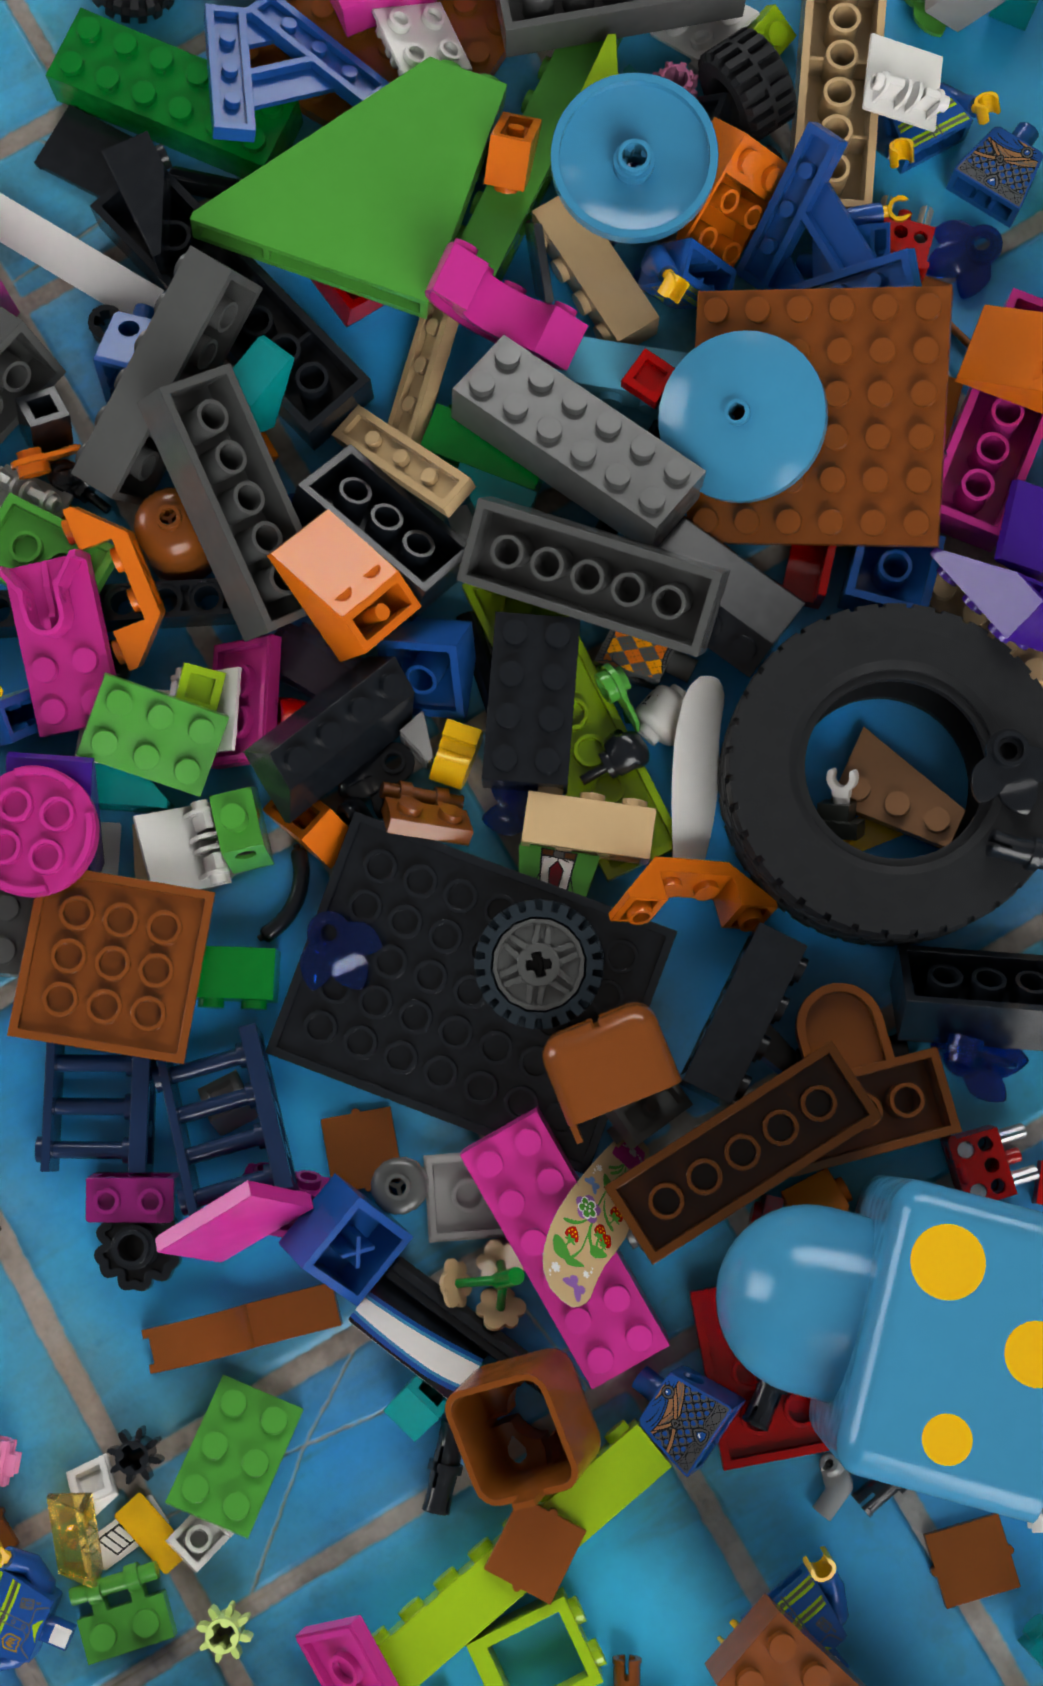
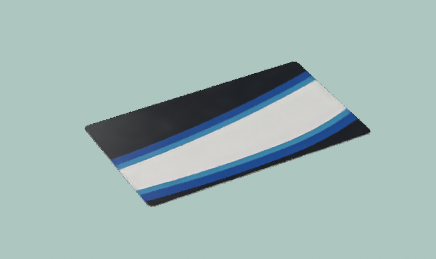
M385 1272L351 1314L348 1321L448 1399L480 1367L488 1354L389 1281L385 1276Z

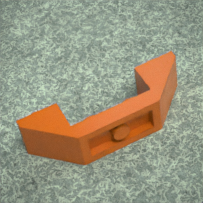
M80 507L63 509L62 511L66 519L61 521V525L70 545L77 544L78 549L87 550L112 540L115 546L110 549L111 558L119 573L125 571L131 588L126 589L128 599L135 613L142 612L144 620L113 631L116 640L111 641V645L121 665L126 663L129 671L137 669L145 663L166 609L134 531Z
M655 856L609 912L610 921L641 925L649 923L668 898H695L699 901L712 899L721 928L740 929L744 932H750L760 922L764 924L778 908L776 900L729 862Z

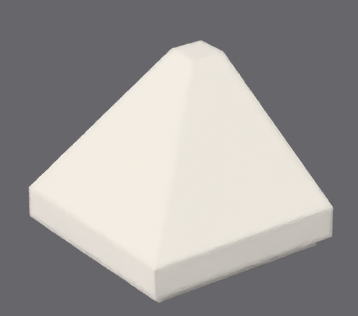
M106 1453L66 1472L75 1512L86 1521L93 1519L119 1495L114 1474L110 1472L112 1467L109 1455Z

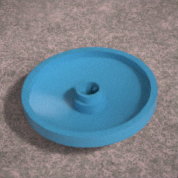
M633 72L612 75L585 88L569 103L562 113L554 131L551 144L553 183L568 213L590 232L602 238L620 243L638 244L657 241L685 227L695 218L707 202L718 168L717 137L713 124L703 106L691 93L677 83L648 73ZM629 163L638 164L635 168L628 166Z
M733 331L703 342L689 352L676 366L665 385L659 405L658 427L660 440L706 470L703 486L700 490L704 495L729 503L762 501L791 487L801 479L814 463L821 450L827 431L828 404L818 373L804 354L795 346L777 336L764 332ZM737 408L745 409L744 416L739 420H734V411Z

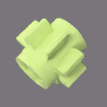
M234 1600L230 1602L226 1609L221 1611L217 1605L212 1604L208 1609L212 1622L207 1620L200 1621L196 1628L199 1632L205 1633V1640L199 1647L200 1651L209 1648L212 1652L216 1653L215 1662L217 1663L220 1662L224 1654L231 1652L235 1659H239L243 1653L239 1641L251 1642L254 1636L253 1632L245 1630V1624L250 1618L251 1613L246 1612L241 1615L235 1610ZM220 1625L223 1628L231 1626L234 1629L232 1636L229 1637L225 1634L220 1637L217 1634Z

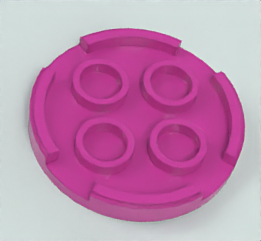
M36 765L14 768V770L0 776V890L16 896L37 898L53 895L68 888L88 869L98 847L100 827L95 805L86 790L78 782L56 769Z

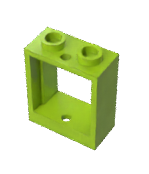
M562 1586L557 1590L551 1605L537 1599L493 1621L472 1639L466 1647L484 1686H510L492 1645L559 1612L585 1670L555 1686H596L604 1682L601 1666L607 1664L597 1639L593 1638L588 1641L581 1624L586 1622L587 1618L577 1596L568 1598Z

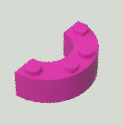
M458 238L454 242L448 243L425 290L427 299L444 314L481 337L496 343L505 335L551 367L567 371L588 328L587 324L576 318L578 312L571 306L559 301H555L553 305L531 298L526 295L527 290L512 281L505 280L503 283L493 276L494 270L488 266L489 263L476 256L478 249L472 244Z

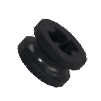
M100 305L93 309L89 315V330L99 344L105 334L99 325L105 326L104 320L112 319L113 314L120 311L113 305Z

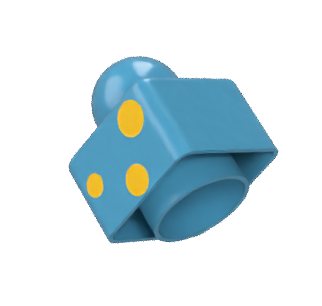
M879 1175L871 1178L863 1186L858 1196L854 1213L823 1205H792L763 1215L740 1233L722 1261L716 1286L717 1315L724 1338L736 1358L754 1376L777 1389L811 1399L809 1418L813 1430L848 1472L1029 1523H1034L1038 1519L1043 1508V1212L923 1180Z

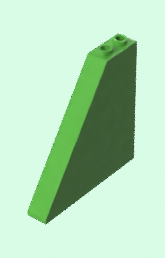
M428 57L193 211L190 218L193 238L427 320L432 303L425 296V290L447 244L454 242L458 235L489 149L490 135L505 105L507 84L500 82L493 75L487 73L478 74L461 68L454 61Z

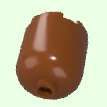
M167 487L160 489L146 497L136 511L134 533L147 564L156 575L171 581L203 579L213 572L176 488Z

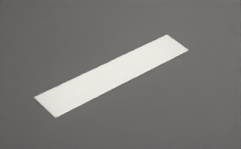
M0 193V242L104 305H113L121 312L129 314L133 313L135 305L139 303L147 304L154 308L157 299L164 293L162 288Z

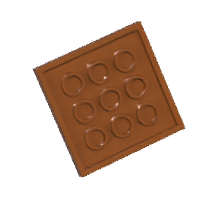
M86 870L68 888L53 895L34 898L7 1036L184 1065L216 893Z

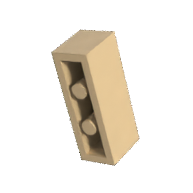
M538 787V791H528L521 846L530 847V844L555 848L558 851H573L600 856L599 859L647 865L650 860L657 809L647 807V801L635 798H623L621 804L605 801L606 796L598 793L581 792L579 798L563 795V790L560 788Z

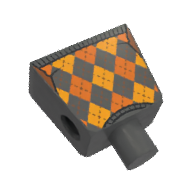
M610 630L594 660V666L596 668L606 663L611 664L613 668L620 666L630 683L653 690L660 684L665 672L688 683L699 660L682 652Z

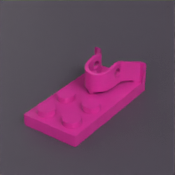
M80 549L69 550L66 556L11 569L0 566V577L7 584L39 737L46 738L85 729L105 672L116 676L90 553Z

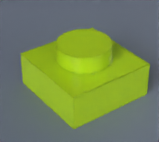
M776 4L766 5L760 12V15L747 27L755 29L763 35L779 55L783 53L797 36Z
M183 662L175 697L217 711L226 673Z

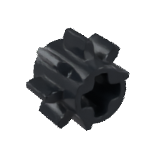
M145 1425L139 1427L133 1437L126 1429L118 1433L122 1445H114L107 1449V1453L115 1456L116 1463L110 1472L116 1473L120 1470L126 1474V1484L128 1485L134 1481L139 1473H141L145 1480H150L154 1474L149 1465L151 1463L161 1464L165 1460L163 1455L156 1454V1445L162 1440L161 1436L154 1439L146 1436ZM140 1447L145 1455L140 1460L132 1462L128 1454Z

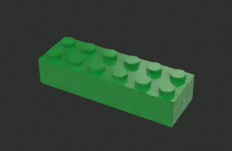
M83 8L79 9L45 75L57 101L68 106L77 107L87 114L137 135L148 131L152 141L159 144L162 143V145L242 179L291 148L303 125L299 101L255 110L256 135L254 143L213 139L207 60Z

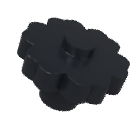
M175 1217L171 1223H102L96 1231V1236L102 1245L94 1253V1259L100 1265L101 1274L106 1278L117 1276L118 1285L123 1290L146 1291L153 1286L155 1280L161 1282L169 1280L175 1269L181 1264L182 1256L158 1253L155 1238L177 1224V1218Z

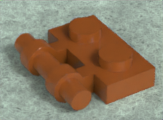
M399 780L397 784L381 783L379 797L385 799L381 813L387 833L469 846L474 831L467 810H462L464 795L450 793L448 788L437 786L433 790L414 787L412 782Z

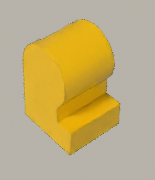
M447 718L438 746L439 749L430 771L429 780L462 790L482 744L483 730Z

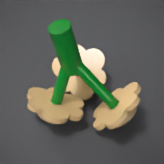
M491 1239L486 1242L484 1253L476 1258V1265L481 1269V1277L470 1278L466 1274L467 1267L463 1261L457 1262L454 1258H449L445 1261L444 1272L441 1274L439 1285L447 1307H465L467 1303L466 1296L470 1295L472 1287L493 1286L494 1288H487L482 1291L480 1296L481 1303L477 1304L475 1310L477 1316L484 1318V1326L491 1331H499L504 1326L509 1329L517 1327L519 1318L526 1312V1303L522 1299L515 1297L514 1291L509 1289V1287L520 1285L524 1281L525 1270L509 1242L503 1244L498 1239Z

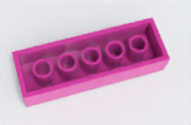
M1013 287L1003 307L1043 312V299ZM969 387L945 445L947 457L944 459L941 533L990 553L992 552L999 539L1011 481L1017 479L1026 480L1043 438V414Z
M538 1106L462 1150L460 1154L461 1159L591 1389L600 1386L670 1346L665 1328L619 1248L604 1266L591 1298L586 1304L580 1307H570L561 1301L550 1289L543 1270V1252L547 1234L558 1209L579 1180V1177Z

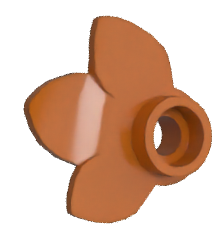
M72 444L47 453H42L41 447L28 448L17 452V460L12 461L10 465L13 471H17L20 480L40 477L52 472L51 464L54 461L77 454L81 445Z

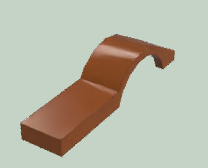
M323 1283L245 1303L215 1313L141 1330L143 1339L149 1338L154 1363L149 1365L150 1373L153 1374L211 1361L255 1347L341 1326L343 1322L336 1292Z

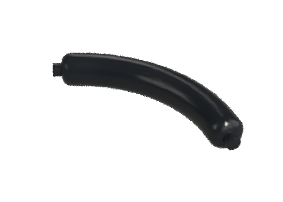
M300 844L293 845L294 849L290 854L293 865V881L287 901L276 917L260 929V935L257 936L260 942L263 940L271 942L280 936L295 920L304 904L309 886L310 867L307 851L305 848L300 847Z

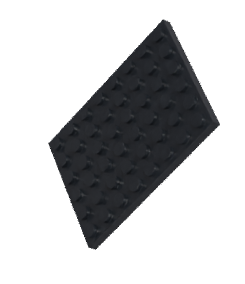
M355 811L265 1053L483 1136L492 1133L538 1106L574 1170L584 1174L591 1166L608 1118L603 1114L578 1124L584 1140L582 1143H576L543 1064L542 1054L544 1046L550 1036L557 1031L592 1018L593 1022H597L599 1014L626 1003L640 1002L650 1007L677 931L652 921L641 925L610 921L609 912L613 907L434 840L387 833L383 821ZM526 900H553L573 908L592 925L603 949V979L594 1000L578 1017L554 1028L530 1029L508 1022V1020L499 1016L485 1001L476 981L474 969L476 948L485 928L501 911ZM534 952V959L528 960V968L536 969L538 976L546 975L545 969L552 966L551 959H543L541 952Z

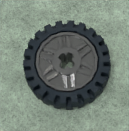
M533 899L516 903L501 911L492 919L478 942L474 969L476 981L483 998L499 1016L508 1020V1022L525 1028L548 1029L572 1021L592 1003L603 979L604 955L597 933L579 912L553 900ZM534 952H541L543 959H551L552 966L545 969L546 975L538 976L536 969L528 968V960L534 959Z

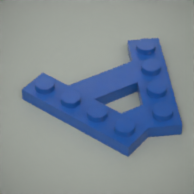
M256 0L246 8L205 3L204 29L213 139L254 143L256 135L255 110L333 92L354 107L389 84L386 79L286 0ZM274 44L292 58L251 68L249 49Z
M809 121L736 268V274L758 290L922 286L915 248H906L876 258L829 183L849 142L820 123ZM805 228L809 231L833 272L805 280L791 255Z

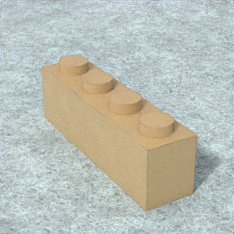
M559 196L532 210V222L540 223L543 227L546 252L552 259L550 263L556 278L561 283L567 282L573 291L572 299L580 314L583 316L588 314L594 323L593 330L596 338L639 345L656 335L660 317L610 241L580 225L568 213Z

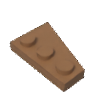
M863 727L839 780L840 784L847 785L849 782V772L854 769L858 770V784L852 789L850 801H857L856 815L940 849L954 841L966 810L868 729Z

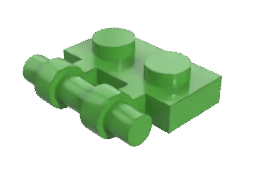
M156 1561L140 1565L139 1562L125 1565L121 1572L103 1578L100 1574L85 1578L84 1584L69 1588V1599L72 1606L89 1602L93 1613L80 1616L77 1620L88 1665L174 1638L178 1632L166 1589L151 1594L147 1590V1582L160 1578V1570ZM128 1589L132 1600L110 1607L107 1595Z

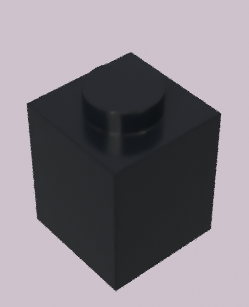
M55 386L15 398L20 432L29 448L41 447L42 453H47L74 444L71 417Z

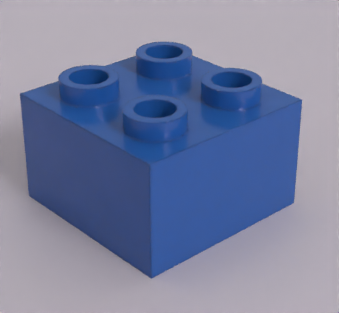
M335 1173L313 1199L314 1208L301 1215L278 1243L303 1270L358 1307L413 1236L388 1212L383 1211L376 1203Z

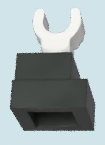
M834 767L828 770L826 776L827 784L832 790L833 800L825 799L817 803V812L825 824L842 840L857 841L865 835V819L856 818L857 801H850L852 789L858 784L859 773L857 769L850 771L848 784L842 785L837 781V769Z

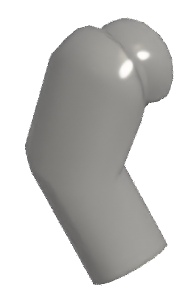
M827 1452L819 1461L825 1490L812 1507L827 1520L831 1521L852 1492L853 1482L851 1473L840 1464L832 1452Z

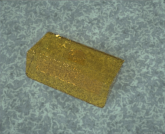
M92 1492L48 1493L47 1504L58 1573L82 1585L95 1588L104 1567Z

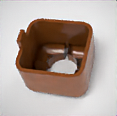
M626 1003L599 1014L597 1022H593L592 1018L561 1029L552 1034L544 1046L542 1054L544 1067L567 1125L570 1126L577 1144L582 1143L584 1140L578 1124L666 1090L682 1081L653 1010L644 1003Z
M545 1348L486 1364L476 1369L446 1401V1418L474 1490L480 1499L492 1506L512 1504L514 1511L536 1506L545 1495L572 1488L600 1450V1432L573 1362L567 1353L558 1348ZM525 1381L527 1384L537 1385L543 1393L556 1427L551 1434L549 1430H540L530 1426L522 1419L519 1413L497 1420L498 1417L508 1415L516 1406V1390ZM512 1436L526 1447L527 1456L520 1463L510 1458L508 1453V1445Z

